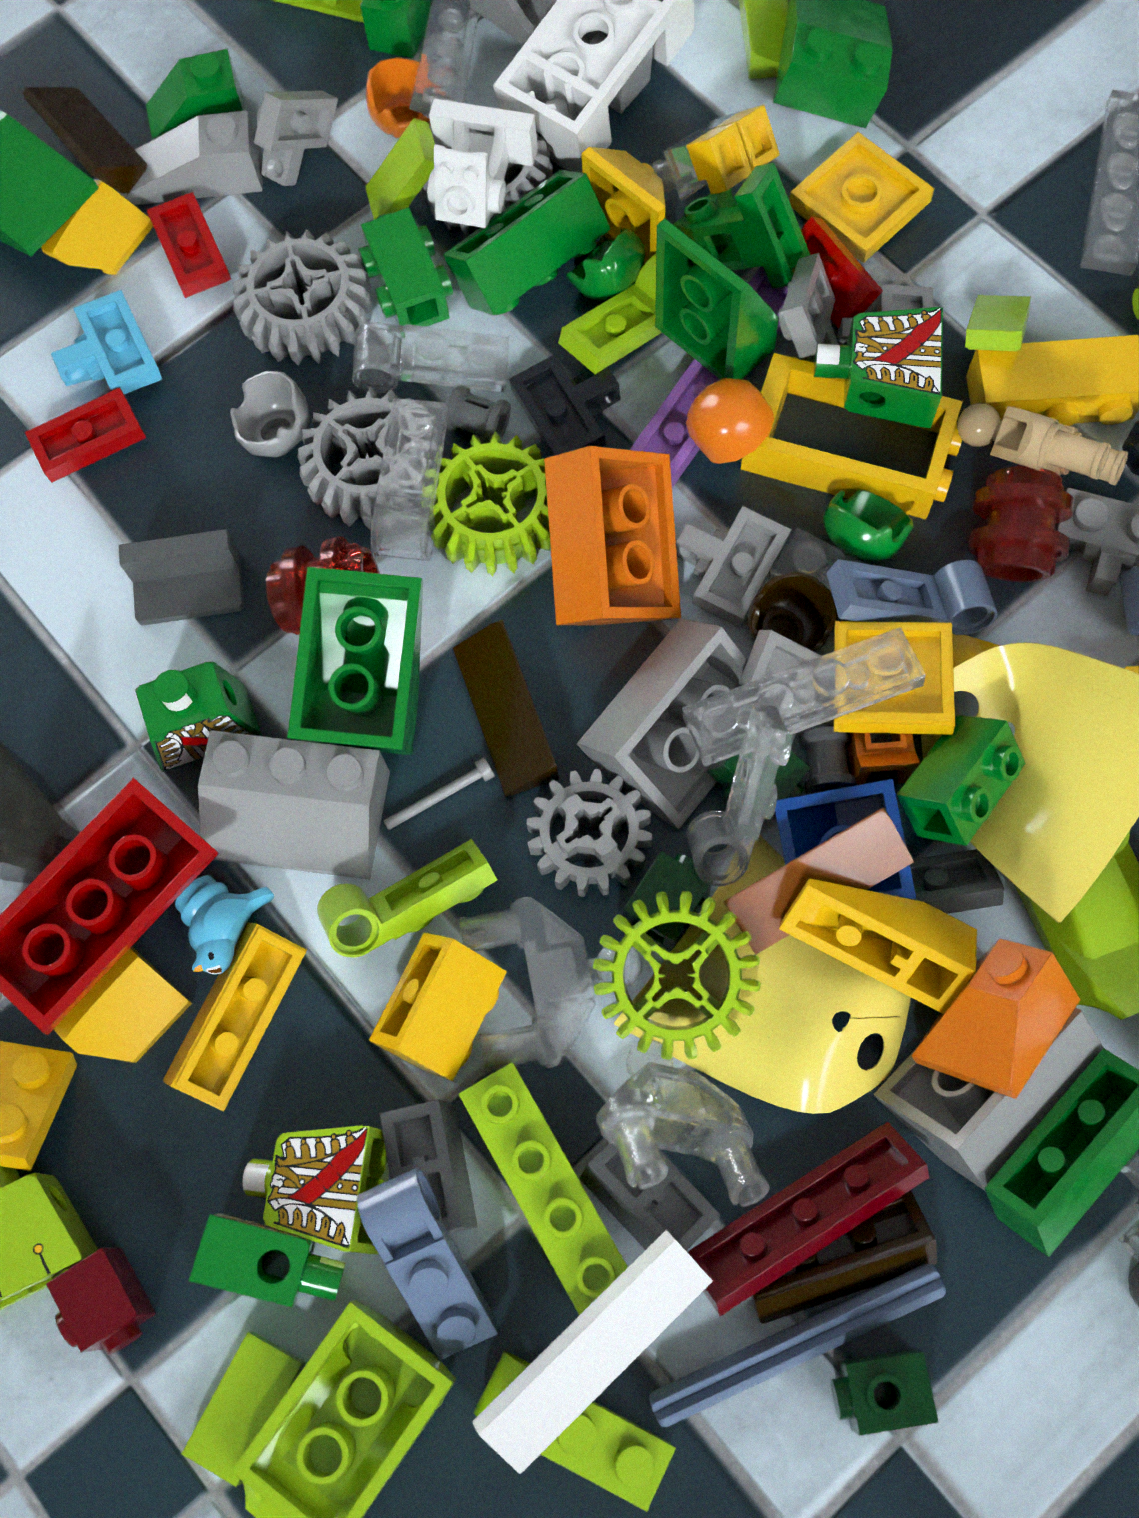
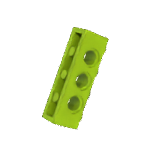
M511 1062L458 1095L580 1316L628 1266L514 1063Z

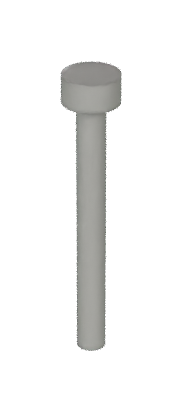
M483 757L474 762L476 765L475 769L383 820L388 830L482 777L485 782L495 777L486 759Z

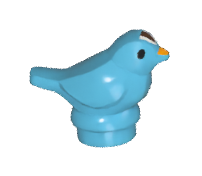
M206 875L195 879L176 899L175 907L181 913L183 923L189 926V942L196 951V960L192 965L194 972L204 971L217 975L222 974L230 967L234 957L235 945L252 913L274 899V894L268 887H263L246 894L229 893L224 883L216 882L211 876Z

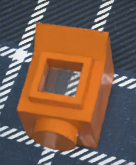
M850 732L851 741L847 745L850 772L851 775L856 777L857 785L865 784L870 772L896 770L898 783H906L920 764L915 752L913 734Z

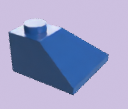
M893 779L773 801L785 865L883 807L905 844ZM910 865L867 890L908 899L916 898Z

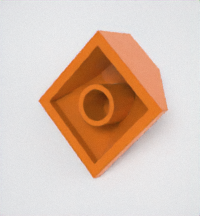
M1000 938L976 962V973L944 1014L940 1013L912 1054V1058L917 1064L1016 1099L1081 999L1053 952Z

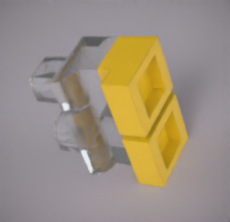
M765 105L714 119L664 151L665 156L653 163V170L662 179L664 192L677 189L681 201L707 184L711 195L728 191L747 178L756 166L767 164L780 155Z

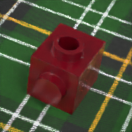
M102 1247L46 1284L60 1311L55 1315V1321L61 1335L70 1346H78L81 1353L105 1349L107 1355H111L123 1349L143 1334L139 1325L156 1314L122 1248Z

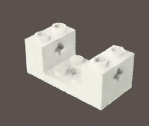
M557 0L493 85L499 109L535 114L536 134L539 133L541 140L546 141L550 160L568 171L582 173L581 153L588 147L607 149L611 144L608 105L653 46L652 58L668 66L694 31V0ZM597 30L607 34L605 40L598 44H587L581 40L586 33H592Z

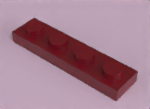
M887 1121L687 1251L693 1260L713 1280L703 1290V1293L718 1314L722 1316L929 1178L927 1163Z

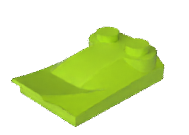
M1130 831L1083 898L1059 923L1015 886L1045 950L1053 952L1081 999L1078 1005L1106 1011L1120 1020L1139 1013V863L1128 842Z
M356 1299L350 1301L231 1471L243 1482L245 1509L255 1518H363L437 1408L443 1403L445 1396L457 1378L434 1354L387 1317Z

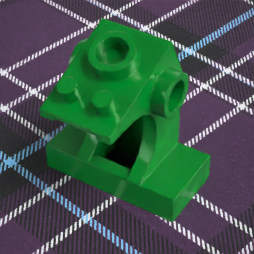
M775 163L756 166L734 195V198L731 188L725 192L712 195L710 193L708 196L694 200L684 209L685 215L673 224L731 271L763 266L772 288L788 286V283L792 281L798 260L810 256Z

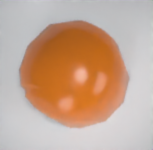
M396 57L379 61L368 71L365 93L367 110L372 121L383 132L395 138H400L413 118L428 122L431 128L429 114L434 99H440L439 86L437 84L432 86L425 75L424 66L421 63Z
M724 378L706 386L694 399L687 413L686 426L689 436L707 458L713 463L722 464L738 461L755 451L769 435L774 420V413L762 393L751 382L742 379Z

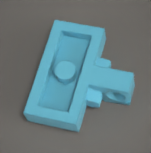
M122 290L73 308L84 334L74 340L75 344L51 353L58 373L66 386L91 379L92 381L101 380L105 377L111 391L120 387L123 393L127 394L162 380L156 362Z

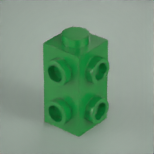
M409 207L394 213L383 214L374 220L361 224L366 246L358 248L359 255L369 279L377 276L380 281L381 287L375 288V292L385 319L394 316L402 336L450 319L446 297L453 295V289L444 265L435 267L431 257L436 255V251L427 226L417 227Z
M957 715L955 717L953 735H941L897 793V797L918 837L964 846L968 845L1026 764L1006 720Z

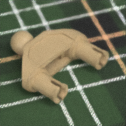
M976 403L964 409L958 418L957 429L959 436L968 445L981 447L995 441L990 453L991 456L1057 476L1066 475L1069 471L1089 476L1092 479L1107 481L1109 484L1116 485L1128 458L1127 451H1118L1112 449L1109 443H1100L1082 437V433L1078 432L1074 427L1060 424L1057 419L1008 406L1004 418L1001 420L999 413L994 407L987 403Z

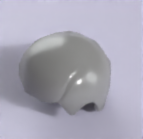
M264 371L248 378L242 384L244 401L239 408H231L230 413L233 427L235 428L236 441L252 455L279 457L287 454L302 440V429H308L310 424L309 405L295 381L284 372Z

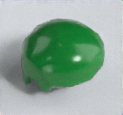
M622 228L620 230L621 233L614 241L609 239L603 242L583 262L566 274V277L575 288L590 300L606 302L635 284L644 264L645 249L640 238L630 229Z
M860 489L846 501H842L845 492L843 490L839 491L829 502L823 514L825 529L834 545L843 554L867 562H878L891 558L896 554L913 529L912 519L902 509L870 491Z

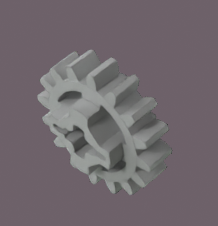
M594 769L590 782H582L576 770L571 771L570 786L563 788L560 783L552 780L549 783L552 799L549 801L545 798L536 797L533 801L535 810L541 817L527 818L528 832L539 836L527 842L530 855L545 854L537 863L538 871L541 875L548 874L553 870L557 871L555 886L559 890L567 886L571 880L576 882L578 895L581 897H585L589 884H597L602 895H608L610 879L616 878L626 886L630 883V874L627 867L631 865L643 869L645 866L646 857L637 848L652 846V833L640 830L651 823V814L649 810L635 811L641 802V794L638 790L623 795V778L619 775L607 785L602 783L601 770ZM584 799H597V800H601V801H603V802H602V803H593V802H585V801H582V800H584ZM560 814L565 828L563 832L556 836L557 841L552 844V826L556 817ZM626 822L629 835L625 847L620 852L617 848V843L614 841V835L622 829V824ZM586 825L592 831L599 827L600 838L595 841L589 835L580 838L579 828ZM581 861L596 863L598 867L587 868L574 864Z

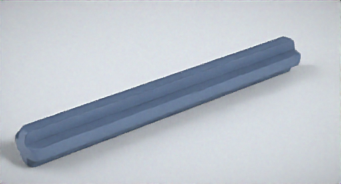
M933 1264L918 1266L652 1391L649 1395V1402L654 1415L662 1427L671 1426L944 1297L946 1289L943 1280Z

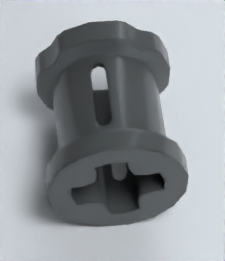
M457 385L448 399L443 425L447 430L457 431L461 429L483 437L485 444L490 443L494 432L502 439L509 422L511 405L503 399L495 403L471 394L469 387Z
M834 726L811 729L799 736V746L806 750L808 766L810 767L809 779L804 783L807 795L857 785L856 777L851 775L848 769L846 745L851 741L850 732H833Z

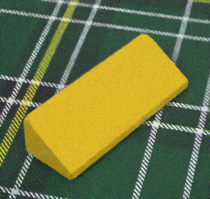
M247 923L235 945L234 957L230 967L222 974H219L173 1059L163 1082L224 1112L307 949L257 923Z

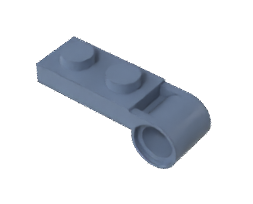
M838 559L826 573L840 619L860 622L952 623V634L968 635L984 630L997 618V610L983 569L978 562L973 560L956 561L942 567L935 575H928Z
M417 1167L358 1194L357 1205L365 1230L439 1360L497 1335L496 1318L441 1221L436 1197L423 1171Z

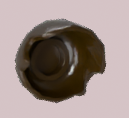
M794 571L776 576L762 587L751 604L746 624L749 627L748 635L753 645L759 630H772L816 653L828 640L835 626V621L838 619V614L832 593L823 583L814 576Z

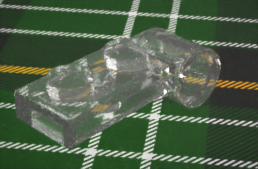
M378 322L366 323L359 326L355 331L352 382L361 390L368 392L371 387L376 393H386L394 390L398 386L399 381L451 387L463 385L470 389L505 393L508 380L509 337L407 324L403 326Z
M393 398L371 525V550L373 556L429 561L432 556L434 541L431 539V534L435 528L433 509L449 416L446 402Z
M753 703L725 812H705L697 816L688 828L687 840L696 873L702 881L709 885L727 886L735 883L745 874L754 842L759 839L764 819L770 820L773 817L777 802V787L774 784L778 765L785 766L787 764L792 747V733L786 729L777 706ZM714 845H728L721 851L707 852Z

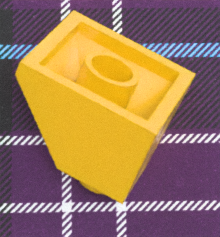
M588 147L581 153L582 173L587 174L611 228L603 236L608 240L614 241L621 233L620 230L622 228L630 229L640 238L644 245L645 264L650 257L656 254L657 225L665 218L663 181L651 165L639 162L626 151Z

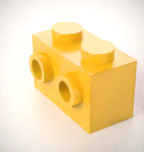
M424 932L368 1041L425 1072L454 1081L458 1070L467 1062L471 1055L472 1042L486 1014L492 1010L498 1000L499 987L507 971L454 938Z

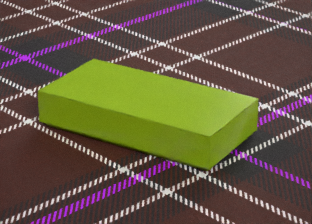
M413 118L365 186L373 219L383 214L394 213L408 208L429 180L430 173L434 169L435 142L428 122Z
M977 295L966 328L965 348L994 351L1021 350L1029 317L1031 296Z
M253 1331L247 1332L181 1454L235 1487L241 1485L242 1480L231 1471L294 1383L306 1362Z

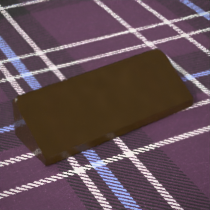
M26 87L22 92L23 98L87 171L120 193L128 195L146 171L147 163L82 91L74 87Z
M499 620L491 623L453 647V651L502 789L507 798L550 783L552 780L556 781L559 779L553 754L504 622Z
M910 1190L752 1295L751 1299L759 1321L761 1323H768L887 1282L923 1264L934 1265L937 1262L936 1239Z

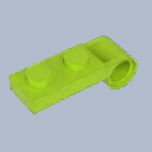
M656 254L650 257L643 265L634 285L562 327L558 343L595 375L662 333L655 327Z
M470 839L370 898L360 887L353 884L333 886L321 896L317 906V913L333 950L344 957H360L393 938L396 940L406 933L417 932L425 928L434 917L458 903L471 901L479 896L484 888L497 881V878L488 861L473 840ZM360 915L356 921L349 925H339L347 916Z
M504 1351L473 1414L476 1417L481 1414L531 1363ZM593 1401L541 1455L647 1512L676 1447L669 1441Z

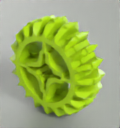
M494 432L490 439V443L481 444V441L473 434L470 441L471 448L466 450L453 443L451 449L453 459L437 456L435 466L438 473L426 474L425 485L428 491L423 492L421 496V505L423 511H425L422 518L425 529L432 533L433 545L438 550L445 549L446 557L452 564L464 558L465 568L471 573L480 563H485L487 573L492 577L497 570V564L506 563L507 568L515 573L518 568L517 559L522 557L534 565L537 560L536 548L548 551L551 549L544 458L541 459V450L537 447L536 443L523 450L522 440L519 439L517 434L508 444H502L501 437L496 432ZM470 485L471 494L461 501L462 507L452 512L456 499ZM535 495L537 500L532 511L519 523L517 513L526 506L525 501Z
M683 891L680 896V910H669L667 894L659 892L656 894V902L660 912L649 915L643 901L637 900L633 903V908L641 919L638 923L632 926L620 914L613 919L614 924L626 933L622 940L619 942L612 936L602 935L599 941L600 944L616 952L613 961L604 958L594 960V969L598 971H611L612 981L600 982L594 985V993L596 995H605L614 992L617 1001L608 1004L602 1009L601 1013L605 1019L612 1018L621 1011L626 1015L628 1019L616 1031V1034L621 1039L629 1036L635 1026L643 1031L638 1041V1051L646 1053L650 1048L652 1038L656 1037L663 1039L661 1046L662 1059L670 1060L672 1058L673 1041H684L686 1057L688 1059L697 1058L695 1038L705 1036L708 1047L715 1052L721 1048L720 1041L713 1032L715 1028L722 1025L734 1037L740 1033L741 1029L728 1017L733 1008L744 1015L751 1016L753 1014L754 1006L747 1001L738 999L741 989L751 992L760 990V981L752 978H742V968L756 967L760 964V960L757 955H746L739 958L736 948L746 945L751 941L752 937L748 931L738 933L731 939L726 934L725 930L733 925L737 918L733 912H727L716 924L709 919L715 909V900L707 898L698 914L689 911L692 903L691 892ZM669 922L688 923L704 930L699 938L688 948L676 953L663 949L646 933V931L657 925ZM717 945L720 946L724 953L728 968L727 987L720 1003L702 986L699 979L700 966ZM632 946L649 962L655 975L654 983L636 1005L630 998L625 983V965ZM696 950H700L699 955L691 962L694 971L687 973V975L694 977L691 985L701 994V997L697 998L688 989L684 990L682 987L675 985L670 990L666 989L657 999H654L653 996L662 987L659 978L666 976V974L658 972L661 963L651 952L656 951L665 961L669 959L672 963L678 964L683 959L688 960ZM675 998L686 999L706 1015L704 1019L685 1026L664 1025L649 1018L664 1003Z

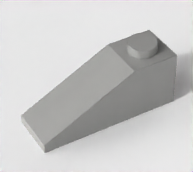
M248 110L197 116L135 149L147 163V169L128 195L117 192L133 205L168 202L191 192L194 193L196 198L262 192L260 146L254 144L256 134Z

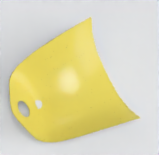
M1027 642L1010 643L986 650L953 668L954 692L968 691L976 697L978 702L976 717L1011 722L1015 727L1014 738L1026 763L1019 776L1011 783L991 811L989 818L981 825L970 843L1025 895L1059 923L1083 898L1139 818V673L1055 646ZM921 734L923 759L942 734Z
M757 830L728 875L711 897V899L716 901V905L709 919L716 924L723 915L729 912L723 901L785 865L784 858ZM734 922L725 932L731 939L738 933H741V930L737 923ZM690 925L671 952L684 951L699 938L704 930L695 925ZM789 935L756 954L760 960L758 966L742 968V978L758 980L761 986L760 990L755 992L740 990L738 999L750 1003L754 1006V1011L751 1016H748L733 1008L728 1017L735 1021L741 1029L737 1036L730 1035L722 1025H719L713 1032L718 1037L721 1048L715 1052L708 1047L705 1036L695 1038L694 1042L697 1048V1058L688 1059L686 1057L684 1041H673L672 1057L741 1092L793 1111L812 1114L831 1113L868 1093L881 1084L891 1073L901 1046L911 997ZM749 943L736 948L739 958L746 955H755ZM717 945L700 966L699 979L702 986L720 1003L727 987L728 968L724 953L720 946ZM696 950L688 960L683 959L678 964L672 963L669 959L663 961L658 972L666 974V976L659 978L662 987L653 996L654 999H657L666 989L670 990L675 985L682 987L684 990L688 989L697 998L701 997V994L691 985L694 977L687 975V973L694 971L691 962L699 955L700 950ZM654 974L632 1000L635 1005L654 983ZM675 998L664 1003L649 1018L664 1025L685 1026L704 1019L706 1015L686 999ZM623 1012L614 1021V1025L619 1027L628 1019ZM837 1012H848L851 1014L849 1022L842 1028L843 1031L838 1032L832 1024L833 1016ZM635 1026L631 1034L640 1038L643 1031ZM878 1033L884 1041L882 1056L872 1068L867 1070L861 1069L857 1061L859 1047L867 1036ZM653 1037L651 1045L661 1050L663 1039Z

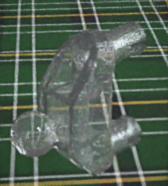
M531 897L516 899V902L510 903L511 909L459 918L460 930L463 931V935H461L463 945L475 952L517 943L519 949L524 948L537 1018L531 1019L532 1025L487 1034L485 1032L479 1033L480 1047L485 1052L481 1054L486 1072L505 1067L511 1062L514 1065L539 1060L540 1066L546 1065L547 1068L561 1065L596 1005L592 982L612 981L611 971H598L593 968V962L599 958L613 961L616 951L603 947L596 958L587 959L583 936ZM633 946L628 954L625 965L626 987L632 985L639 978L642 971V959L639 952Z
M652 1039L650 1048L646 1053L637 1050L638 1043L631 1047L626 1058L627 1073L630 1075V1078L610 1097L595 1118L604 1139L616 1145L626 1172L628 1184L633 1188L638 1184L639 1189H646L659 1184L665 1179L668 1174V1165L659 1150L662 1149L699 1156L703 1160L717 1164L728 1189V1196L734 1205L740 1202L741 1206H749L763 1199L769 1191V1184L752 1153L751 1147L753 1146L754 1133L741 1107L730 1096L699 1073L675 1068L673 1057L670 1060L662 1059L661 1042Z

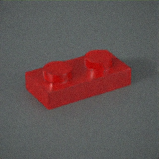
M193 192L147 209L185 298L232 280Z
M811 216L802 227L801 232L810 255L816 253L820 255L835 296L830 319L839 329L842 318H853L859 313H864L883 290L824 220Z
M120 387L24 432L44 474L51 483L146 438Z

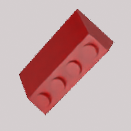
M132 778L0 914V992L44 1034L49 1035L219 853L135 778Z

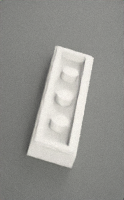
M667 1230L664 1231L472 1421L478 1435L521 1474L713 1280Z

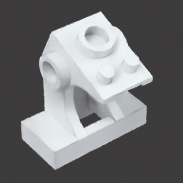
M434 99L429 114L435 142L434 169L430 173L427 194L429 202L435 203V220L486 228L493 214L501 213L503 210L506 196V183L503 180L508 163L527 166L534 165L538 151L535 114ZM469 129L494 132V136L470 133Z

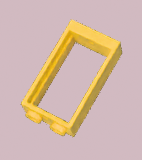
M774 353L761 390L762 395L773 410L774 420L766 439L755 451L742 458L740 470L833 495L843 490L845 492L843 497L848 499L860 489L867 490L888 500L902 509L907 515L927 519L934 500L944 503L953 476V470L945 469L944 465L947 455L957 457L962 443L957 429V420L963 401L942 396L931 428L918 427L937 432L938 435L925 478L773 438L787 393L844 408L845 379L814 377V363Z

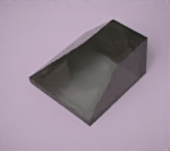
M0 741V879L30 884L80 831L42 775Z

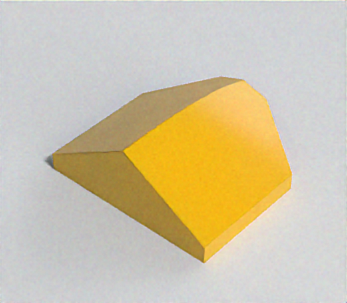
M94 180L99 189L41 246L43 253L66 265L102 269L106 274L116 275L154 226L147 215L112 187L100 180Z
M131 946L54 1028V1031L78 1054L137 1063L187 1010L192 1002Z

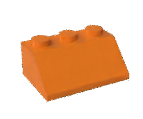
M587 446L544 458L556 625H607L680 619L681 607L670 454Z

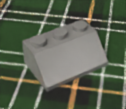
M680 619L577 742V745L610 781L618 775L622 777L623 791L628 794L638 790L641 794L640 803L670 826L680 829L717 782L706 771L741 729L760 721L761 715L764 710L759 708L763 695L739 683L747 663V658L721 626Z
M210 730L198 782L200 837L219 853L213 860L370 880L390 771L379 750Z
M1075 1008L1016 1099L917 1064L912 1058L914 1051L874 1095L883 1106L946 1165L985 1191V1186L1104 1047L1082 1010Z

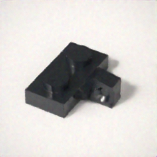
M552 355L509 378L512 392L551 456L587 446L603 447L606 445L605 434L597 421L604 416L603 411L621 400L619 383L609 368L585 381L582 380L581 376L569 379L556 356Z

